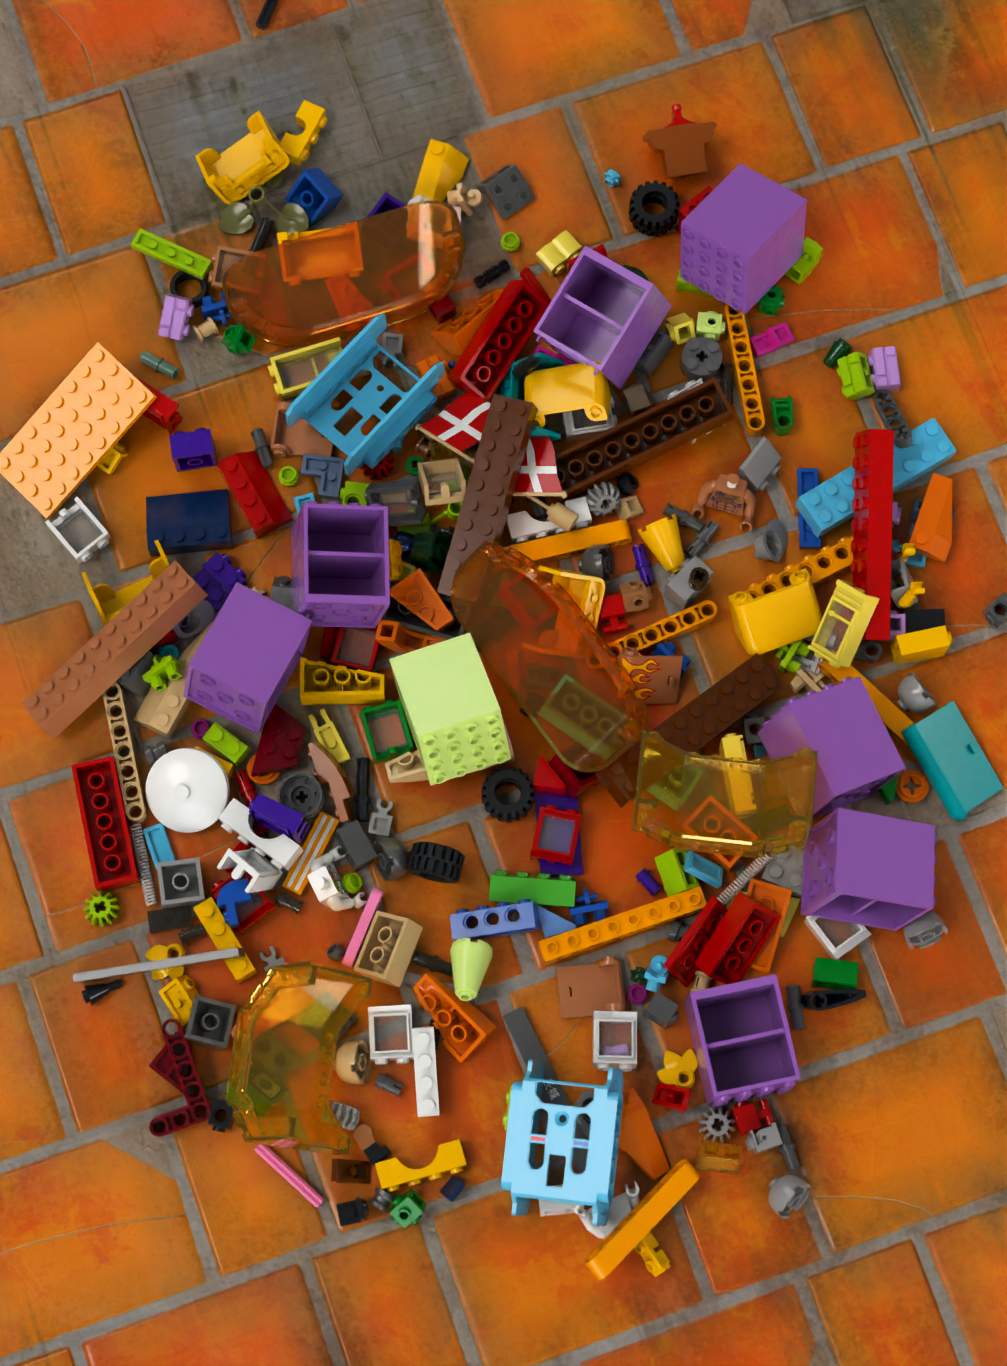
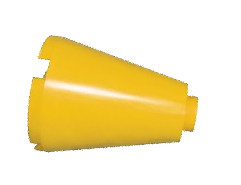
M675 514L671 515V520L665 517L645 526L646 531L644 532L641 529L637 530L666 572L671 571L672 574L680 571V566L685 561Z

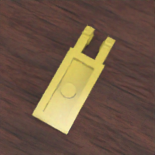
M321 709L320 714L326 724L320 727L317 725L315 716L309 715L308 717L314 727L313 731L319 743L335 757L339 764L350 760L351 758L325 709Z

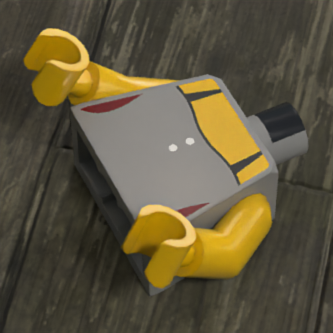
M903 543L902 553H899L897 558L891 561V597L898 608L913 606L918 602L917 594L925 593V588H922L923 581L914 582L906 565L907 556L915 555L916 550L913 543Z

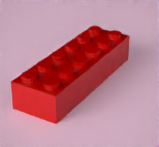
M510 280L447 378L463 393L471 391L488 402L531 336L549 304L524 280Z
M109 756L71 765L95 888L99 892V890L106 891L141 883L115 758Z

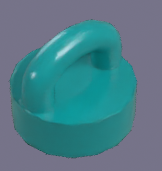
M165 643L159 647L157 654L162 657L172 655L178 660L179 650L175 645Z

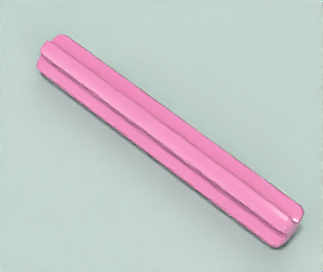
M261 1142L256 1146L255 1152L315 1207L318 1208L324 1202V1198L267 1145Z

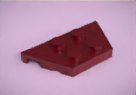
M277 704L274 705L264 723L251 772L253 777L258 776L260 773L270 772L271 774L281 770H293L298 765L307 728Z

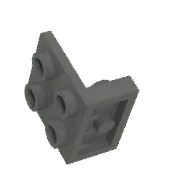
M516 164L505 165L476 185L480 192L487 193L502 219L508 218L535 199L534 194Z

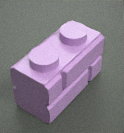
M174 294L165 295L158 335L176 340H183L185 336H189L191 325L188 324L189 317L193 316L195 306L192 305L193 299Z
M896 347L872 348L870 354L867 355L869 368L871 367V378L875 392L878 390L898 391L901 381Z

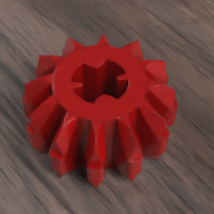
M390 452L373 469L369 468L366 464L361 466L360 469L364 470L363 475H370L372 481L375 479V476H378L380 481L382 480V475L388 477L389 471L394 469L392 465L394 458L389 457Z

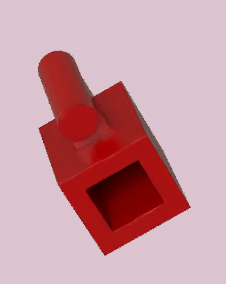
M621 593L603 597L599 614L600 623H610V625L602 626L603 634L628 630L627 621L618 622V620L625 618L626 613Z
M767 1099L758 1101L761 1108L756 1111L753 1103L748 1104L747 1101L734 1104L735 1109L731 1110V1114L735 1119L734 1123L739 1136L747 1134L751 1130L761 1129L760 1119L764 1118L767 1126L775 1123Z

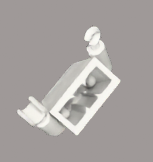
M634 1181L635 1187L632 1189H628V1185L625 1183L626 1192L612 1198L610 1216L606 1226H594L592 1224L593 1207L588 1210L581 1209L578 1211V1208L584 1205L577 1204L574 1207V1212L579 1215L587 1231L599 1239L606 1238L640 1202L637 1182Z

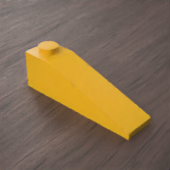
M431 139L423 160L413 198L421 194L422 197L442 203L447 197V191H451L462 180L469 158L452 145ZM425 210L424 224H427L435 213Z

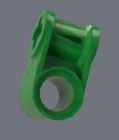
M789 395L787 398L771 396L770 411L773 430L779 436H786L790 433L793 424L792 396ZM779 422H786L788 425L781 426Z

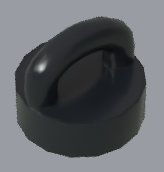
M628 472L620 476L616 482L618 490L624 495H630L639 488V483L635 476Z

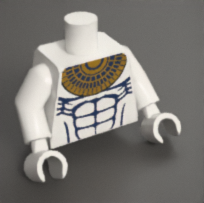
M337 846L330 850L329 854L326 853L313 860L311 863L312 873L308 874L307 878L320 903L331 908L333 911L350 909L353 906L360 909L367 903V901L361 900L365 895L363 892H359L353 899L349 897L332 861L336 862L345 857L346 854L341 856L338 853V849L341 846Z

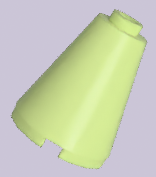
M471 938L458 939L452 943L450 948L455 995L463 1001H470L477 996L493 956L492 947L482 940H478L476 943L470 942Z

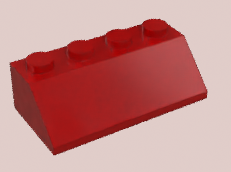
M255 451L235 453L217 462L221 475L257 539L293 521L290 512L266 469L263 468L261 460Z
M739 892L694 965L707 976L726 985L741 982L781 916L754 898Z

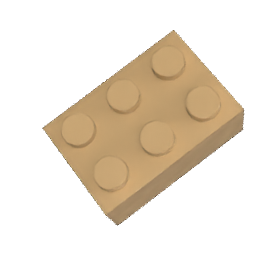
M376 911L353 971L368 979L400 988L423 927L408 918Z

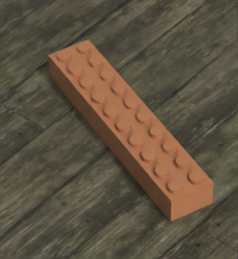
M176 560L173 561L33 692L22 705L37 725L55 739L205 599L208 594Z

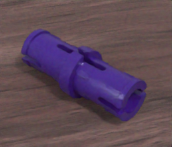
M640 544V547L635 545L632 547L636 561L635 568L639 571L640 578L643 580L645 587H647V584L652 586L655 584L650 569L651 561H648L644 544Z

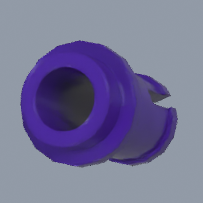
M644 868L635 877L638 879L637 882L640 881L652 896L661 886L649 874L650 870L647 871Z

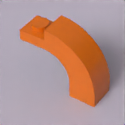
M380 620L375 640L378 643L401 654L446 640L410 631L399 622Z

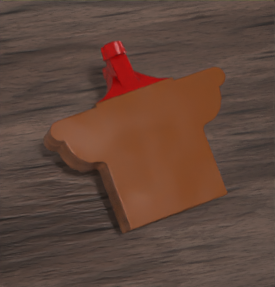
M674 104L672 105L673 113L671 114L672 121L670 125L663 129L648 131L643 136V141L648 143L649 148L653 152L662 153L665 180L705 174L707 172L704 145L712 139L713 130L717 127V124L714 121L698 124L688 121L682 117L681 105Z

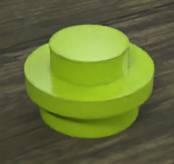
M514 232L503 234L500 240L501 247L509 252L517 250L520 246L519 236Z
M286 466L279 471L278 479L284 486H293L297 483L299 474L294 467Z
M347 873L342 878V884L347 892L355 894L362 887V879L357 873Z

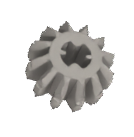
M602 481L600 485L594 483V488L588 489L589 494L586 495L589 510L596 516L601 514L604 517L608 512L612 514V510L618 509V503L621 502L620 492L611 482L606 484Z
M329 1101L324 1108L322 1117L324 1122L351 1131L355 1130L356 1125H358L360 1111L343 1103Z
M711 1107L709 1109L711 1116L703 1112L702 1116L706 1120H699L698 1122L700 1125H705V1127L699 1129V1133L707 1132L703 1139L707 1140L712 1136L711 1144L716 1143L717 1137L720 1144H723V1135L730 1140L732 1136L727 1131H735L734 1127L729 1126V1124L735 1122V1119L727 1120V1117L730 1115L729 1111L724 1116L721 1115L722 1107L718 1108L717 1114L714 1108ZM714 1120H718L717 1123H722V1126L719 1128L720 1131H716V1128L712 1129L711 1125L714 1124Z

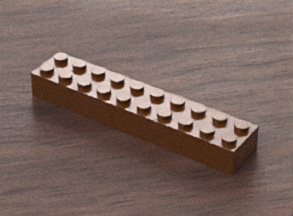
M716 377L556 454L557 475L562 491L567 492V497L563 499V497L543 496L547 505L550 506L552 503L556 504L557 502L562 504L588 491V489L594 488V483L600 485L602 481L607 482L734 420V412Z
M493 394L437 589L439 595L472 603V605L482 606L538 410L532 402Z
M756 653L602 766L595 776L617 804L623 808L772 697L783 685L758 653Z

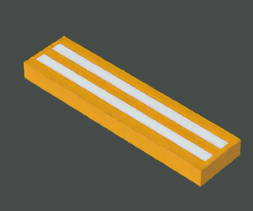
M322 811L320 812L302 846L303 852L292 865L282 884L283 888L302 896L309 882L307 875L312 873L311 863L324 854L340 820Z

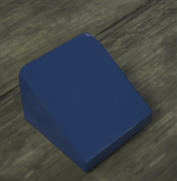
M452 1176L440 1190V1193L450 1202H453L465 1188V1183Z

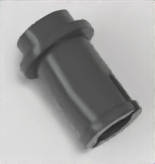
M380 1073L375 1083V1086L378 1087L377 1089L382 1088L398 1097L404 1084L387 1077L386 1073L384 1075Z

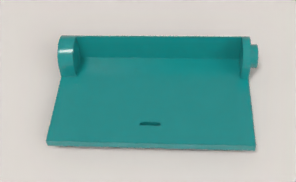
M950 701L921 721L901 731L952 820L957 819V821L966 818L969 816L968 811L1004 788L954 701Z

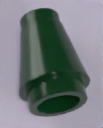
M839 338L838 341H834L823 363L832 369L838 364V359L850 354L852 347L846 341Z

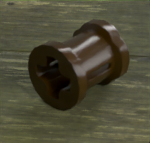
M701 567L692 569L688 581L691 589L701 591L706 587L709 577L706 569ZM695 576H698L699 579L702 578V582H699L698 579L695 580Z

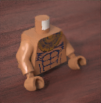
M733 473L729 475L719 474L716 480L713 479L702 486L697 498L698 504L692 506V516L694 511L698 510L700 511L699 519H701L704 514L703 505L706 504V507L742 517L745 515L740 524V530L742 531L744 524H748L750 526L749 532L754 525L751 516H754L756 498L752 491L748 489V482L746 480L739 479V476Z

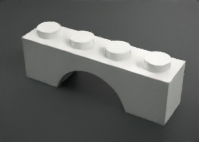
M586 496L565 502L567 508L579 514V518L571 530H579L591 526L592 518ZM526 511L509 514L506 519L511 544H519L528 540L567 532L551 521L535 520Z
M235 798L231 800L218 817L222 822L221 827L230 834L232 831L239 835L237 839L245 845L252 844L255 847L254 851L264 858L267 855L272 859L270 863L279 870L283 867L288 871L303 852L300 845L284 834L273 839H263L255 835L252 827L253 818L249 813V809Z
M434 1026L412 1027L418 1117L440 1115Z

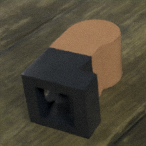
M359 1125L355 1128L354 1138L373 1166L391 1154L386 1145L382 1148L379 1147L373 1138V1132L369 1126Z

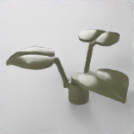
M282 170L261 186H254L250 189L249 198L251 201H249V210L242 202H234L228 205L217 227L228 234H244L254 225V218L250 215L253 212V206L262 207L265 204L279 214L275 221L279 232L293 233V236L294 232H305L309 228V219L303 208L297 204L287 203L281 212L268 200L265 191L268 190V186L275 188L281 184L284 179V170Z

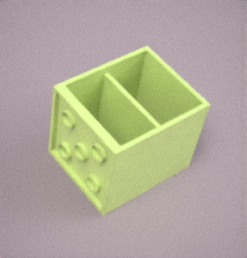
M470 632L389 659L402 709L430 786L441 784L447 780L462 777L465 774L483 770L486 767L504 763L511 759L501 709Z

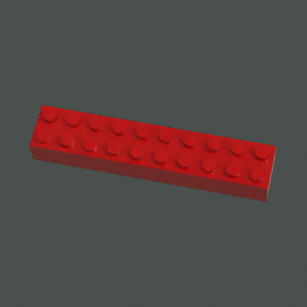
M868 429L855 433L853 438L855 457L852 461V467L855 469V477L852 480L854 499L851 504L854 511V519L851 522V530L853 532V540L851 542L853 561L850 565V571L853 576L851 583H853V587L865 590L864 594L879 598L861 641L890 640L894 430ZM849 609L850 615L853 617L854 611Z

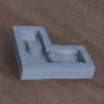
M304 454L301 475L321 478L318 496L339 500L345 459Z

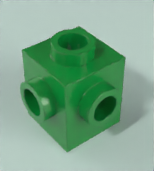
M773 285L756 303L759 304L758 313L777 316L779 308L784 307L785 296L782 295L783 288Z
M243 324L229 325L224 332L221 343L227 347L230 353L236 355L238 353H250L258 335Z
M411 1188L403 1196L399 1194L392 1200V1207L389 1213L395 1223L406 1228L410 1223L414 1225L420 1220L427 1203Z

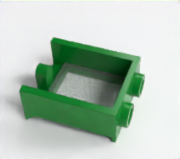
M387 700L383 705L376 707L375 705H369L364 707L362 711H359L374 764L397 758L407 752H414V746L400 700Z

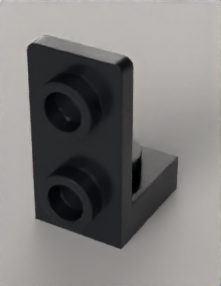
M357 1197L354 1201L336 1204L341 1227L367 1221L366 1216L370 1215L368 1203L363 1201L361 1197Z

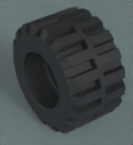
M654 180L652 184L649 181L645 182V186L640 184L638 189L633 191L629 204L630 222H633L635 229L639 228L638 232L641 234L646 232V236L654 234L656 237L659 236V233L666 234L667 229L670 231L673 229L674 224L677 222L678 209L680 208V200L677 199V192H673V187H666L665 182L658 184V181ZM648 203H658L664 207L665 211L661 214L653 215L646 212L643 207Z
M501 766L500 770L494 769L491 775L488 774L481 790L482 803L485 806L486 812H489L492 818H498L500 822L507 820V823H510L511 820H520V817H525L528 811L531 810L534 802L535 791L532 780L529 779L527 773L524 774L522 772V769L518 768L516 770L514 766H509V768ZM512 784L520 790L521 796L516 803L506 805L496 799V790L501 785Z
M432 842L413 843L407 870L416 876L441 883H457L460 879L465 855L445 845Z

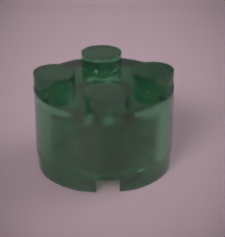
M447 531L416 533L412 545V553L410 554L411 564H415L416 568H420L423 573H442L453 536Z

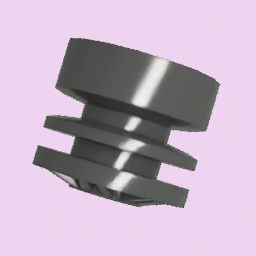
M295 773L289 775L282 781L278 789L279 803L303 814L304 818L302 821L315 819L325 807L326 795L324 789L309 774ZM302 794L308 797V799H305V803L298 800V798H302Z

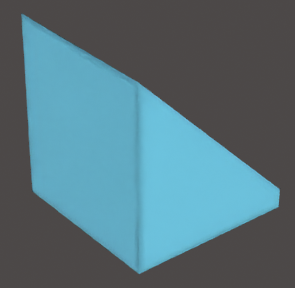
M752 746L754 760L767 759L764 746Z

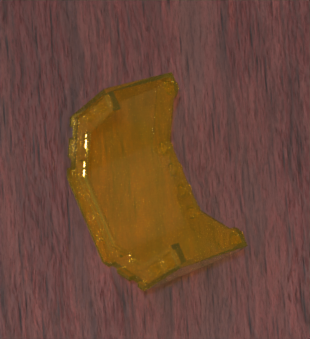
M642 732L632 829L637 832L641 830L646 831L647 837L658 842L664 840L667 842L666 846L672 849L754 858L765 857V852L770 851L774 855L788 852L789 847L794 846L798 850L806 847L812 828L818 751H812L810 748H800L795 754L767 761L760 759L747 761L740 757L729 759L722 758L719 755L701 756L695 752L688 753L663 740V737L658 732Z
M313 961L271 966L266 972V980L263 984L259 983L249 996L251 1001L247 1007L242 1006L238 1012L225 1100L228 1106H232L234 1110L232 1115L237 1126L242 1127L244 1132L242 1136L245 1142L332 1155L349 1154L351 1137L347 1132H343L329 1104V1097L333 1081L332 1075L336 1058L338 1033L361 1001H365L371 995L372 979Z

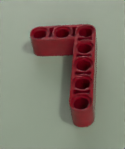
M177 1018L166 1020L162 1025V1033L187 1105L157 1115L152 1119L149 1124V1130L151 1134L157 1137L203 1122L208 1119L211 1112V1105L188 1039L184 1038L185 1031L183 1025ZM169 1022L177 1024V1033H168L166 1026ZM176 1043H182L185 1046L184 1054L179 1055L174 1052V1045ZM187 1063L192 1066V1074L184 1075L181 1072L183 1064ZM195 1084L200 1088V1093L197 1096L189 1094L188 1087ZM196 1106H205L207 1114L205 1116H198L195 1112ZM175 1114H185L186 1122L178 1124L174 1118ZM157 1120L163 1121L166 1126L165 1130L161 1132L155 1130L154 1122Z

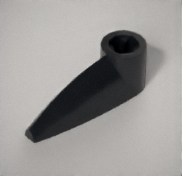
M833 989L807 991L802 995L801 1002L807 1010H827L866 997V990ZM816 998V1003L813 1004L812 999Z

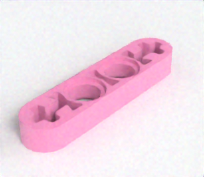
M373 888L344 955L343 965L353 968L376 911L379 908L384 891Z

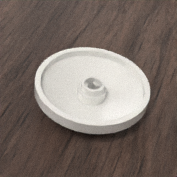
M179 748L170 751L154 763L147 776L146 799L149 808L159 822L174 831L192 833L204 830L219 820L218 817L228 805L230 786L227 774L218 760L203 750Z

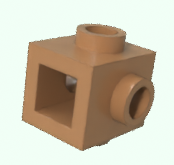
M633 580L627 584L619 585V592L622 595L625 612H639L649 608L648 600L652 599L649 587H645L643 580Z

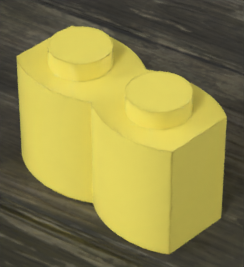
M565 230L536 253V260L551 277L555 274L559 275L566 269L567 261L580 255L582 246Z

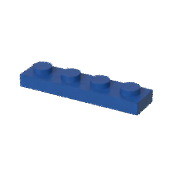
M797 468L798 499L801 495L818 486V468ZM798 511L799 549H820V537L817 538Z

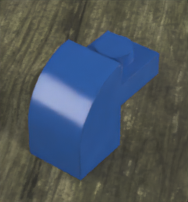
M248 878L227 883L218 894L217 906L219 909H227L223 911L225 923H229L231 928L240 927L237 906L253 903L252 893L245 892L246 887L250 883Z

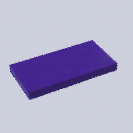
M535 793L536 820H538L540 806L553 805L558 807L557 810L566 812V809L578 811V798L572 799L568 793L564 797ZM544 816L538 848L569 854L575 822ZM580 829L572 868H568V864L559 862L551 864L547 863V860L539 859L540 873H550L551 877L559 876V874L583 875Z

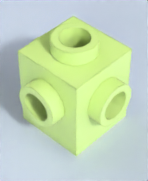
M715 311L698 312L696 338L706 337L719 341L720 334L725 332V322H722V314H718Z

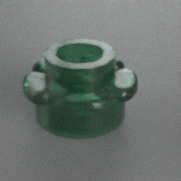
M635 967V970L630 971L632 974L631 981L647 984L648 979L644 978L647 969Z

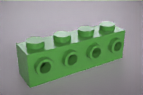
M495 870V873L490 875L489 901L518 903V900L530 899L531 902L533 901L540 905L574 907L576 879L572 878V875L559 874V877H551L550 873H538V876L529 875L530 872L517 871V874H508V870Z

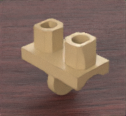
M457 183L456 190L447 191L448 203L453 205V207L461 206V212L464 211L467 216H471L473 211L470 206H478L482 201V194L476 189L467 191L463 183Z
M800 668L789 684V687L795 693H798L803 687L807 692L815 690L817 693L826 686L822 681L825 675L820 673L817 676L813 671L807 675Z

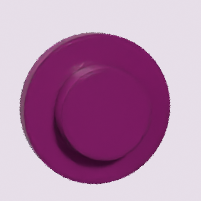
M205 719L194 721L191 726L192 735L198 740H203V736L211 727L210 722Z
M639 983L631 985L627 991V998L634 1005L644 1004L649 996L646 987Z

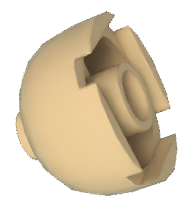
M351 1041L341 1045L332 1060L333 1069L336 1070L339 1078L348 1084H364L369 1079L371 1060H367L366 1053H370V1050L365 1041Z

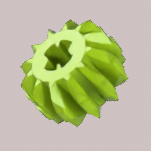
M99 890L98 897L92 892L91 897L93 899H85V902L89 905L83 907L84 912H89L85 915V918L87 920L92 919L91 924L94 926L99 921V926L104 927L105 920L111 925V916L118 918V915L114 912L120 910L119 905H114L118 899L116 897L111 898V892H107L104 896V892ZM104 905L106 910L99 912L97 907H102Z

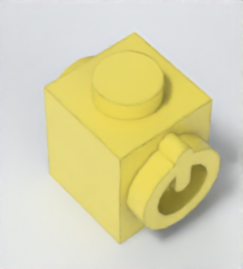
M685 312L666 318L667 324L664 325V331L669 335L671 341L679 345L688 342L692 338H696L694 331L696 329L695 322Z

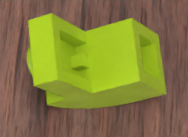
M807 236L804 240L803 255L785 275L800 285L819 263L823 256L821 254L823 248Z

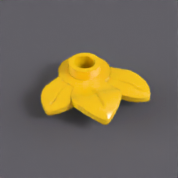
M174 943L167 947L156 945L146 952L145 957L155 961L172 958L171 954L173 951H178V957L186 956V953L181 945ZM184 967L153 971L151 977L158 980L170 976L173 980L183 975Z
M689 1049L681 1057L674 1052L666 1051L663 1059L665 1068L657 1072L659 1079L665 1084L687 1089L691 1088L695 1082L694 1071L698 1066L694 1052ZM686 1075L688 1082H681L680 1077Z

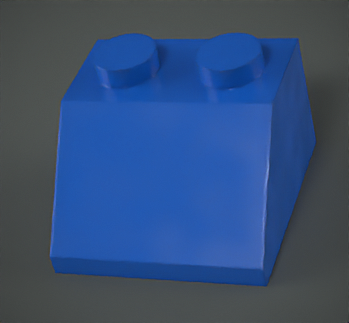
M318 167L304 170L285 200L287 203H294L302 207L308 216L309 227H312L332 212L344 195Z

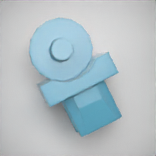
M659 954L652 958L644 975V978L648 979L647 990L659 992L662 984H665L670 973L663 966L668 959L666 956Z

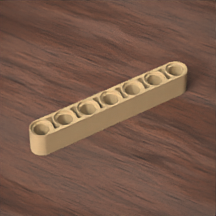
M115 682L103 693L125 812L132 823L142 824L147 819V808L124 693L120 685ZM112 689H117V690H118V693H117L116 696H114V697H109V696H108V693H109L110 690H112ZM116 709H121V710H122V713H121L120 716H118V717H113V716H112V713H113L114 710H116ZM119 729H126V733L122 737H117L116 732ZM123 749H130V753L126 757H121L120 752ZM127 769H134V773L130 777H124V772ZM131 789L138 790L135 797H128V792ZM135 809H141L142 813L139 817H132V812Z

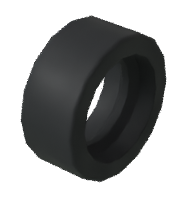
M181 270L178 271L170 281L171 294L180 296L178 294V286L181 282L187 279L197 280L201 285V292L191 299H193L192 305L195 308L202 305V298L209 296L206 278L204 277L201 280Z

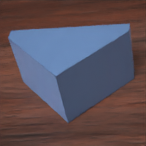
M538 905L539 921L544 939L576 929L575 924Z

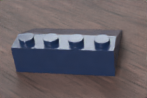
M228 489L146 497L147 544L151 557L161 556L154 542L155 540H159L165 555L233 549Z

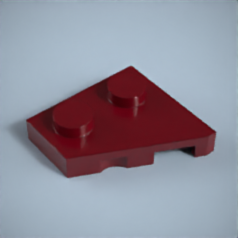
M189 1042V1045H190V1048H191V1051H192L193 1045ZM176 1043L174 1045V1052L179 1055L184 1054L185 1046L182 1043ZM166 1044L150 1063L149 1067L182 1092V1087ZM187 1063L181 1066V1072L184 1075L187 1074L189 1065Z

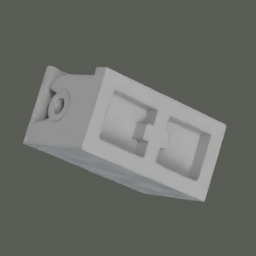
M776 1123L770 1124L767 1128L761 1129L755 1134L751 1130L744 1139L748 1151L752 1150L753 1155L783 1144Z

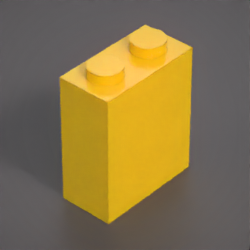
M945 625L897 635L890 646L895 666L944 656L950 647V643H952V636L950 631L946 630Z

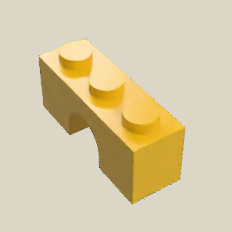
M303 100L295 115L296 125L304 128V132L300 135H291L286 132L280 142L290 159V163L299 167L303 161L307 160L311 145L316 144L319 136L318 133L321 128L323 129L326 126L328 120L324 108L306 100Z

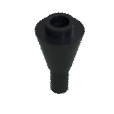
M120 979L107 984L84 986L85 990L81 991L85 1003L90 1002L92 1006L111 991L121 988L122 984Z

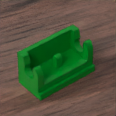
M815 957L811 987L855 989L857 986L858 963Z

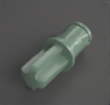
M143 351L140 355L139 361L153 368L154 372H160L172 380L177 376L179 368L165 362L164 358H158L147 351Z

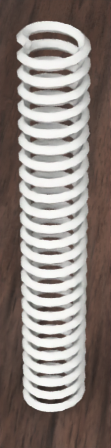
M138 823L130 826V832L133 839L134 852H136L142 890L144 891L143 894H145V904L149 906L158 902L155 901L157 898H154L156 895H152L156 892L152 888L154 885H151L154 882H149L153 879L151 878L152 875H150L151 872H148L151 869H146L150 867L148 865L149 862H147L149 859H146L148 856H144L147 855V850L144 849L146 846H143L145 843H141L145 840L142 836L143 833H141L142 830H139L142 828L141 824Z
M762 852L760 856L764 859L763 861L757 856L762 863L755 859L758 864L754 861L753 864H750L754 870L748 866L752 873L745 868L749 874L743 871L741 876H738L742 882L736 878L741 885L733 880L734 883L729 885L733 892L726 887L731 894L724 890L722 895H719L720 898L717 897L722 905L725 907L734 898V895H737L741 888H744L746 883L748 884L751 878L756 876L765 867V864H768L773 859L772 857Z

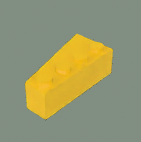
M300 657L302 705L382 704L386 701L385 677L379 673L360 669H348L346 666H334L326 664V662H315L308 660V658Z

